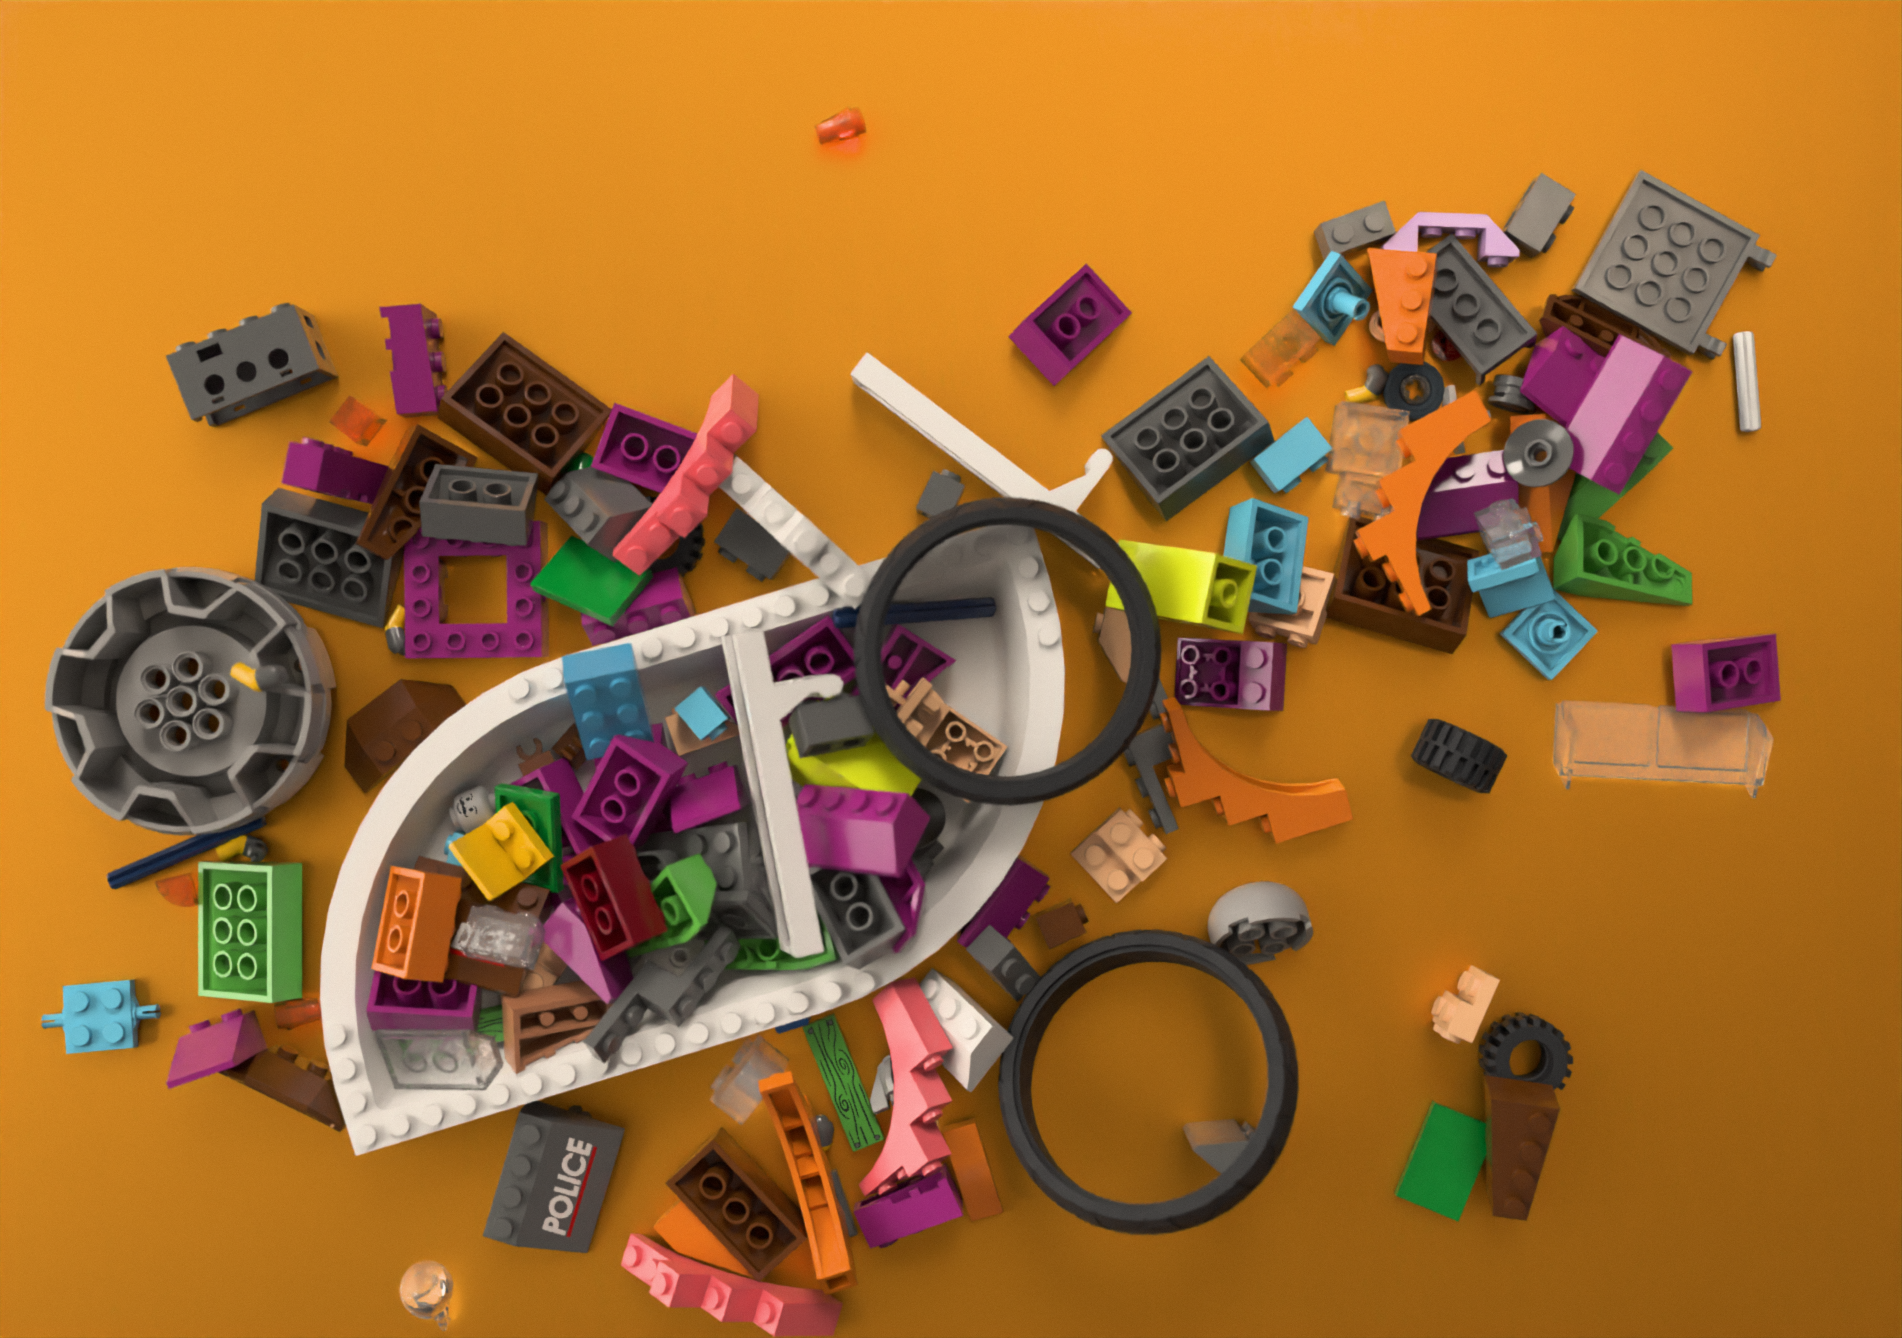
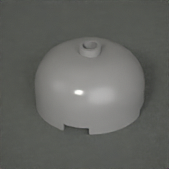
M1252 882L1231 889L1217 900L1208 918L1210 943L1231 953L1246 965L1276 960L1274 954L1290 947L1297 951L1305 946L1313 936L1309 912L1303 899L1290 887L1276 882ZM1258 939L1262 953H1252L1255 950L1254 940Z

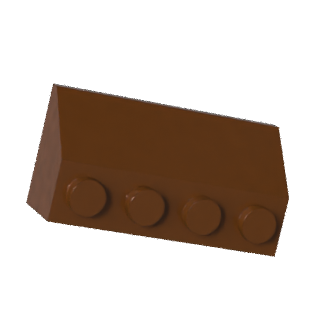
M723 1127L703 1143L665 1183L758 1282L808 1238L802 1211Z

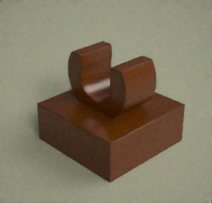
M573 723L551 749L560 757L568 759L570 765L575 770H579L587 760L577 725Z
M538 738L533 739L536 751L532 755H526L521 745L516 747L518 756L525 760L518 764L523 777L545 765L555 762L550 750L543 752V745Z

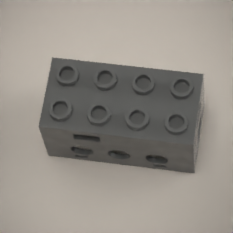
M283 303L271 308V313L260 318L258 316L244 318L238 322L239 326L228 331L227 329H218L207 334L208 339L199 343L194 341L186 342L175 347L176 352L167 355L166 358L191 420L198 422L202 420L201 417L205 416L209 426L217 427L339 377L314 315L294 304ZM308 378H311L312 380L305 384H301L300 382ZM245 405V408L235 411L236 407Z

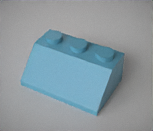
M1254 498L1230 507L1223 556L1257 566L1248 612L1296 614L1309 517Z

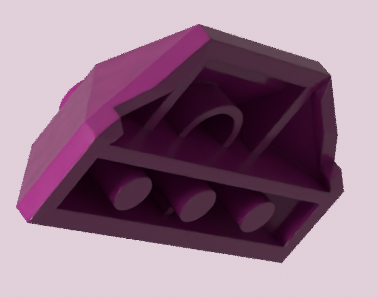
M910 858L901 878L879 875L907 929L892 947L895 954L902 952L916 936L927 900L926 885L912 858Z

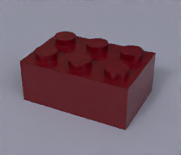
M627 834L594 845L560 865L601 961L635 948L668 931L665 925L664 914L656 904L651 892L650 882L641 869L636 849L630 843Z

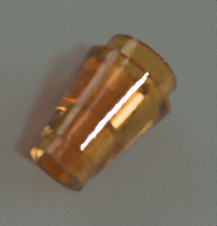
M847 106L815 125V131L821 145L860 139L861 134L867 133L866 124L858 106L854 108Z
M298 998L275 1002L274 1004L278 1029L286 1028L289 1031L322 1018L320 998Z

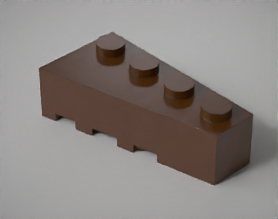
M1484 1075L1486 1089L1485 1140L1487 1145L1486 1192L1493 1216L1527 1221L1560 1107L1552 1085Z

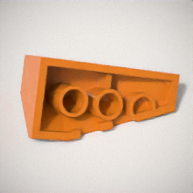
M1549 414L1510 416L1511 434L1520 425L1532 420L1545 419L1556 422L1559 425L1561 424ZM1539 452L1536 455V461H1544L1547 457V452ZM1568 469L1561 479L1544 487H1528L1518 482L1519 525L1516 527L1517 545L1535 541L1539 553L1553 552L1574 483L1575 471Z

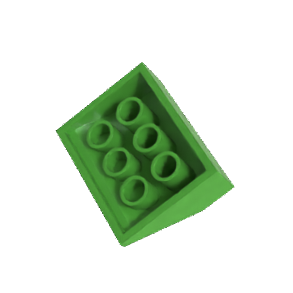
M280 861L198 862V996L266 1003L302 998V863Z

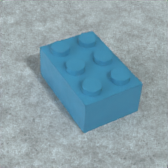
M631 642L562 656L564 684L586 760L603 757L612 738L616 734L654 742L651 716Z

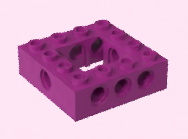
M533 521V528L526 546H508L502 543L491 542L474 543L469 540L458 539L440 540L435 537L422 536L421 527L404 544L405 658L549 657L548 597L534 592L530 585L548 563V523ZM501 555H506L507 623L440 624L445 621L448 615V604H445V578H448V570L444 561L439 559V556L501 557Z

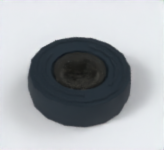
M1425 361L1424 365L1400 363L1389 372L1387 383L1383 389L1385 404L1394 415L1403 420L1417 421L1439 408L1443 401L1445 387L1442 376L1429 363ZM1413 382L1418 383L1417 389L1422 394L1411 399L1409 397L1410 392L1406 390V385L1410 386Z

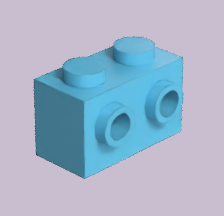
M1306 417L1249 462L1273 493L1281 489L1288 493L1302 482L1299 477L1301 473L1308 468L1314 472L1328 461L1325 454L1331 451L1332 447L1310 419Z

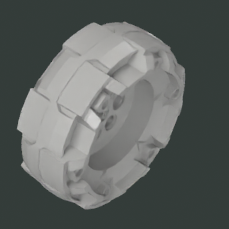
M178 567L149 571L127 578L104 590L105 595L81 617L69 634L63 648L55 649L46 682L45 710L52 712L57 742L67 765L74 774L71 781L92 804L118 821L129 820L147 830L181 836L217 833L243 826L263 817L276 806L282 805L292 798L308 782L324 757L320 751L326 741L330 725L332 708L330 690L336 688L330 657L316 629L307 627L300 614L285 599L270 588L252 579L219 569ZM192 658L197 660L199 664V670L195 676H192L188 670V664ZM238 662H243L254 670L268 665H281L286 668L288 678L278 687L263 692H256L231 677L230 673L233 666ZM160 670L166 676V683L162 688L157 685L155 680ZM219 680L224 683L226 688L222 698L217 697L214 691L215 684ZM186 692L193 699V705L189 710L185 709L182 704V697ZM154 704L160 710V717L156 722L150 717V708ZM212 715H215L220 723L216 732L211 731L208 725L209 718ZM180 726L187 733L186 741L183 744L176 738V732ZM284 759L289 762L286 771L281 766Z

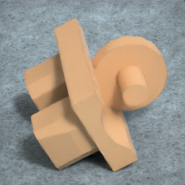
M923 677L906 699L903 695L910 688L907 682L902 680L895 690L886 684V689L893 706L895 707L897 703L901 704L896 710L898 716L915 738L924 726L910 716L913 710L919 705L933 715L943 703V700L931 688L933 685Z

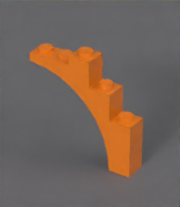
M1476 390L1405 426L1397 432L1399 439L1395 441L1396 446L1404 459L1410 457L1412 463L1376 482L1378 489L1374 490V493L1382 508L1389 507L1391 513L1355 532L1358 538L1353 540L1362 559L1368 556L1370 562H1373L1382 556L1385 558L1386 563L1382 564L1386 576L1391 583L1397 581L1403 592L1398 595L1399 600L1407 613L1413 611L1415 617L1431 610L1421 585L1416 560V529L1423 499L1434 475L1448 455L1467 437L1492 421Z
M1175 696L1162 700L1165 712L1159 714L1165 733L1171 732L1173 743L1168 744L1173 764L1166 765L1169 777L1164 779V784L1169 798L1175 797L1181 808L1211 799L1216 815H1222L1228 826L1258 817L1263 833H1269L1275 844L1353 820L1346 789L1338 778L1314 783L1284 784L1260 780L1236 771L1215 758L1196 739Z
M791 1071L775 1073L768 1078L758 1080L760 1094L776 1128L792 1175L808 1234L817 1280L825 1295L858 1286L845 1213L836 1197L830 1162L821 1146L816 1114L807 1094H802Z

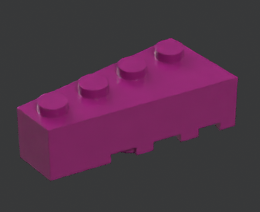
M303 437L302 444L289 442L281 483L320 494L373 504L389 466L354 457L352 451L335 447L323 441Z

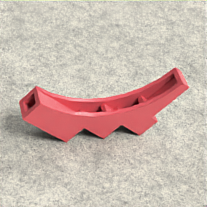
M732 374L711 396L703 424L681 465L649 510L613 549L612 556L639 576L680 536L685 538L707 516L709 495L732 473L734 453L757 431L759 394L736 375Z
M915 977L891 982L872 999L882 1021L890 1048L894 1075V1105L890 1130L883 1151L871 1172L859 1183L864 1196L877 1192L880 1196H884L898 1187L897 1181L923 1173L924 1177L933 1175L943 1168L941 1162L952 1154L935 1123V1120L943 1115L941 1110L952 1102L935 1068L944 1062L942 1057L953 1047Z
M630 1234L621 1263L622 1267L651 1287L649 1293L668 1307H701L721 1322H754L772 1336H833L843 1305L842 1302L833 1296L825 1295L822 1289H805L762 1281L758 1282L757 1280L734 1275L701 1264L655 1243L642 1234Z

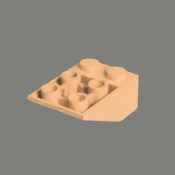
M944 702L933 715L919 705L910 714L911 717L924 726L916 739L932 753L959 768L988 775L1008 747Z

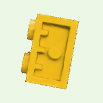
M514 802L504 806L485 824L458 838L449 845V849L489 901L494 900L532 876L554 857Z

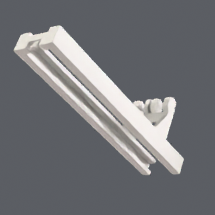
M866 352L850 373L853 383L1003 497L1045 501L1079 514L1076 510L1113 461V456L1109 450L1097 449L1084 466L1085 476L1049 491L868 352ZM1054 535L1097 569L1100 568L1081 549L1069 541Z
M763 630L721 636L780 950L788 952V954L791 953L795 958L824 952L780 719L807 696L826 698L840 694L839 692L842 691L844 683L839 678L840 676L810 675L773 683Z

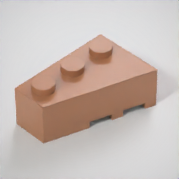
M583 980L520 991L518 998L502 994L504 1054L506 1061L515 1074H518L526 1069V1065L543 1056L546 1059L556 1054L555 1050L570 1042L578 1043L590 1034L614 1003L607 1004Z

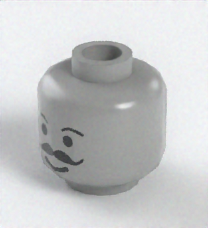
M477 786L455 796L453 806L449 808L453 824L459 832L469 833L485 824L496 814L495 792L491 793L486 787Z

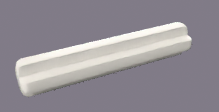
M1738 332L1733 336L1740 429L1743 432H1752L1761 429L1755 341L1753 332Z

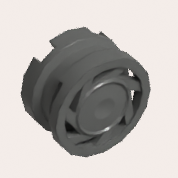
M1510 375L1495 376L1493 381L1495 395L1488 398L1490 405L1509 412L1526 415L1535 414L1536 410L1535 403L1520 392L1524 378Z

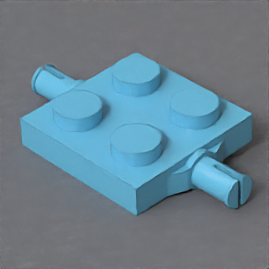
M134 979L63 986L64 1007L62 1013L44 1014L41 1021L55 1020V1022L42 1023L44 1029L63 1027L66 1054L138 1047L137 1030L140 1020L159 1019L161 1012L147 1013V1011L160 1010L159 1004L139 1006L135 995Z

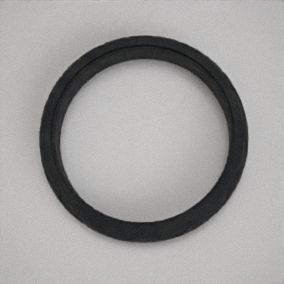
M1016 497L981 499L955 506L929 518L906 535L883 560L867 588L858 613L854 635L855 676L862 703L875 731L891 753L906 768L915 773L917 777L939 790L968 801L1009 806L1031 804L1050 800L1085 785L1105 771L1131 744L1148 715L1157 690L1161 667L1160 627L1156 608L1141 573L1128 554L1100 527L1075 512L1045 501ZM996 525H1017L1040 529L1069 541L1086 553L1104 571L1115 587L1127 616L1131 637V665L1123 697L1106 727L1088 746L1070 759L1040 772L1018 776H991L959 768L928 750L913 736L898 716L887 692L882 671L881 648L885 620L890 604L908 573L924 556L946 540L972 529Z
M1133 930L1115 933L1112 936L1101 937L1084 944L1077 950L1064 956L1041 976L1033 989L1025 995L1007 1032L1013 1037V1040L1001 1054L998 1089L1003 1123L1010 1143L1030 1178L1052 1201L1070 1214L1094 1226L1132 1235H1158L1194 1228L1212 1221L1246 1199L1261 1184L1274 1167L1291 1132L1299 1092V1069L1293 1036L1285 1015L1271 991L1246 964L1224 949L1197 937L1165 930ZM1144 962L1181 964L1205 972L1223 982L1247 1004L1262 1034L1268 1065V1085L1261 1118L1249 1143L1236 1161L1211 1183L1193 1193L1177 1199L1150 1204H1130L1099 1197L1082 1189L1062 1171L1048 1152L1035 1121L1031 1094L1032 1072L1039 1043L1047 1026L1060 1007L1077 990L1096 977L1130 964Z

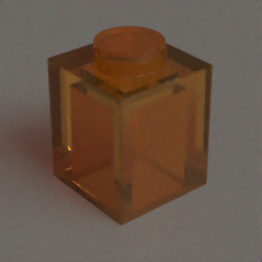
M349 395L329 422L355 443L367 447L387 420L362 400Z

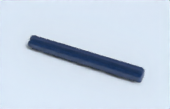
M992 597L890 604L884 625L993 617L997 608L995 599ZM858 606L856 609L853 607L834 609L832 614L834 627L838 629L856 627L861 606Z
M263 816L248 824L223 832L194 836L109 872L106 875L107 881L112 889H118L220 846L241 835L265 827L267 824L266 818Z

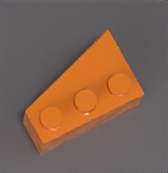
M1367 248L1389 362L1424 365L1438 270L1437 253Z

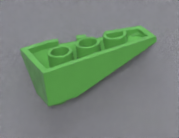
M1657 432L1620 495L1576 472L1557 539L1560 542L1562 541L1574 515L1581 514L1597 519L1601 517L1643 479L1673 447Z
M1581 514L1573 516L1553 558L1554 590L1585 597L1680 606L1692 605L1691 572L1660 553L1654 555L1640 546L1641 542L1634 537L1626 538L1614 531L1616 526L1608 521Z
M700 853L666 866L652 882L651 892L657 906L664 914L665 925L668 931L626 951L630 958L693 940L705 927L717 882L713 877L712 870L706 865Z
M816 908L824 952L795 958L791 953L788 954V952L780 950L778 938L738 939L741 948L738 950L734 961L727 964L723 970H809L837 960L840 954Z

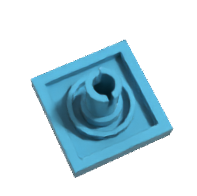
M1331 251L1293 305V308L1325 342L1335 346L1353 318L1361 321L1367 316L1370 306L1366 299L1373 290L1341 254Z
M1555 590L1554 600L1522 609L1500 633L1547 680H1552L1598 632Z

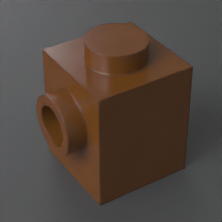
M1071 898L1034 914L1049 949L1085 934L1086 930L1083 924L1089 922L1081 903L1074 906Z

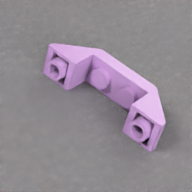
M1418 212L1379 248L1417 252L1418 232H1421V237L1439 238L1442 236V233L1455 234L1456 239H1473L1477 234V261L1487 262L1488 267H1507L1508 262L1511 263L1519 257L1517 246L1487 214Z

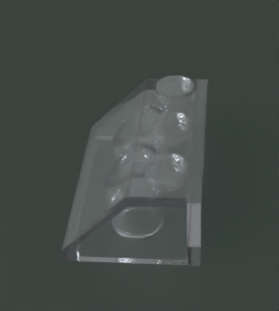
M377 1029L374 1033L395 1089L487 1090L504 1065L495 1037L470 1029Z

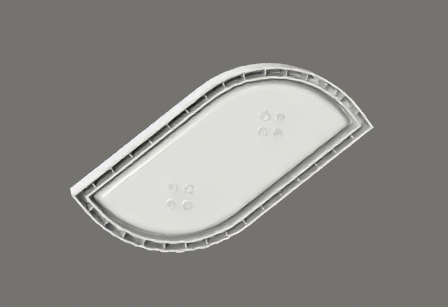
M996 525L954 536L931 550L914 566L898 588L891 604L992 597L995 599L997 608L994 616L899 625L956 660L951 666L944 669L931 680L930 683L933 685L931 688L944 703L1008 746L988 775L1018 776L1054 767L1064 715L1065 666L1060 621L1035 530L1025 526ZM885 558L859 566L873 578ZM817 578L576 653L631 642L652 724L663 723L667 747L678 755L665 717L673 715L671 708L678 706L700 686H705L727 712L715 696V693L730 684L721 636L763 630L767 653L770 656L827 615L832 619L834 609L852 606L824 581ZM884 625L882 642L893 625ZM856 627L840 628L854 648ZM562 657L514 676L481 694L445 720L408 756L383 787L362 821L339 873L328 910L321 954L320 1004L325 1049L336 1094L355 1155L364 1154L820 1014L866 996L903 976L935 953L973 918L1002 882L1020 853L1044 801L1010 806L990 805L973 801L968 803L962 798L939 790L921 780L917 788L928 790L940 799L945 810L946 821L942 833L937 838L944 849L932 860L934 865L922 877L926 885L927 900L916 936L902 952L895 954L894 950L891 949L888 953L860 970L846 966L840 955L837 960L809 970H723L717 977L713 988L706 991L696 1004L692 1015L685 1018L679 1027L647 1009L641 1022L631 1029L623 1039L619 1050L611 1055L605 1064L594 1058L583 1043L585 1039L578 1043L570 1042L555 1050L556 1054L547 1059L544 1056L526 1065V1069L518 1074H515L505 1059L504 1041L405 1063L394 1041V1032L372 1031L366 1013L375 971L371 968L390 867L397 866L413 869L418 856L446 862L448 855L444 854L446 840L449 835H453V832L457 831L449 812V808L453 806L455 796L477 786H484L493 793L495 792L494 787L498 784H511L522 778L523 775L518 764L525 760L518 756L516 747L521 745L526 755H532L536 751V745L533 742L534 738H538L541 741L543 752L550 750L555 761L561 759L562 757L551 748L573 723H576L564 684ZM856 677L843 685L842 691L839 693L850 695L857 683ZM790 724L782 728L785 745L792 735ZM740 735L679 756L688 762L681 777L694 772L697 778L709 774L708 767L727 761L729 767L737 764L751 802L739 810L688 829L716 826L724 822L728 824L746 822L754 890L751 893L769 912H772V902ZM594 759L587 760L579 770H575L571 766L583 792H585L596 771ZM792 780L796 801L803 787ZM553 906L549 918L555 912ZM643 954L631 970L633 977L644 966L645 954ZM682 954L674 956V960L678 963L686 961L685 956ZM567 966L555 985L580 981L582 979ZM499 993V996H500V1004H502V999H501L502 993Z

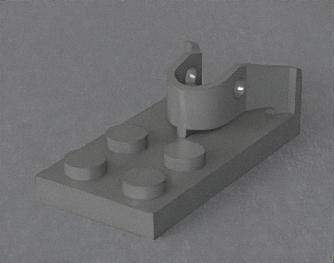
M1450 234L1426 252L1437 253L1438 263L1430 319L1475 371V382L1481 385L1485 381V375L1524 347L1532 348L1536 343L1537 333L1455 236Z
M746 822L691 828L674 833V831L651 833L646 843L643 844V849L636 850L637 857L643 856L639 864L650 885L666 866L700 853L706 865L712 870L713 877L717 882L715 892H754Z

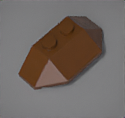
M1549 294L1539 319L1545 337L1564 326L1574 335L1580 337L1596 353L1606 358L1617 337L1622 335L1671 359L1672 354L1667 349L1661 348L1657 340L1648 331L1629 323L1580 295L1557 296L1556 294Z
M407 679L398 680L347 720L344 767L363 792L367 793L395 772L408 756L445 720L467 705L453 685Z
M275 1045L264 1049L234 1067L218 1072L338 1132L347 1127L329 1066L318 1060L311 1059L308 1061L298 1056L299 1052L293 1047Z

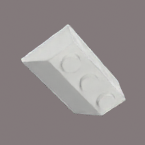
M932 968L919 985L953 1047L942 1057L944 1060L942 1065L968 1091L972 1092L1013 1040V1037L955 981Z

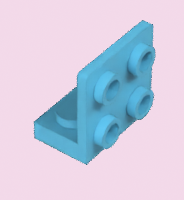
M1535 541L1467 560L1468 583L1472 593L1479 591L1490 618L1555 599L1554 590Z

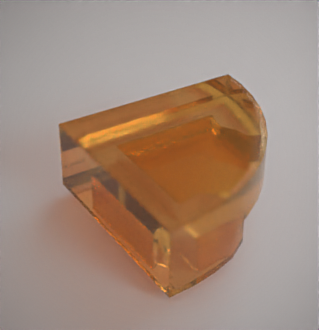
M191 872L155 881L160 894L170 903L181 907L198 905V897Z

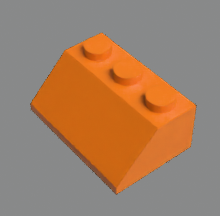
M391 866L371 969L405 979L443 982L444 974L449 965L448 952L450 941L455 932L454 919L457 903L462 895V878Z

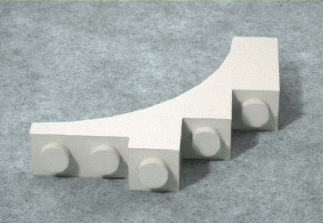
M734 454L732 473L719 487L850 606L856 609L863 601L872 577Z

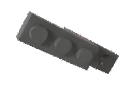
M1160 678L1149 710L1153 720L1158 718L1160 720L1159 714L1165 712L1162 700L1168 699ZM1161 723L1137 733L1123 754L1129 767L1135 765L1140 778L1135 779L1142 798L1148 796L1153 806V809L1148 810L1155 829L1161 827L1163 832L1168 834L1179 828L1153 769L1154 765L1171 759L1168 744L1173 743L1171 732L1165 733Z
M721 924L680 978L648 960L583 1041L594 1058L605 1064L608 1058L619 1050L623 1039L631 1029L641 1022L647 1009L677 1027L681 1025L685 1018L690 1017L696 1008V1004L706 991L713 988L717 977L727 964L734 961L738 950L741 948L733 930Z

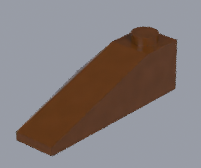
M419 424L408 429L389 464L356 545L386 561L389 560L422 527L420 500L435 464L473 468L477 457Z

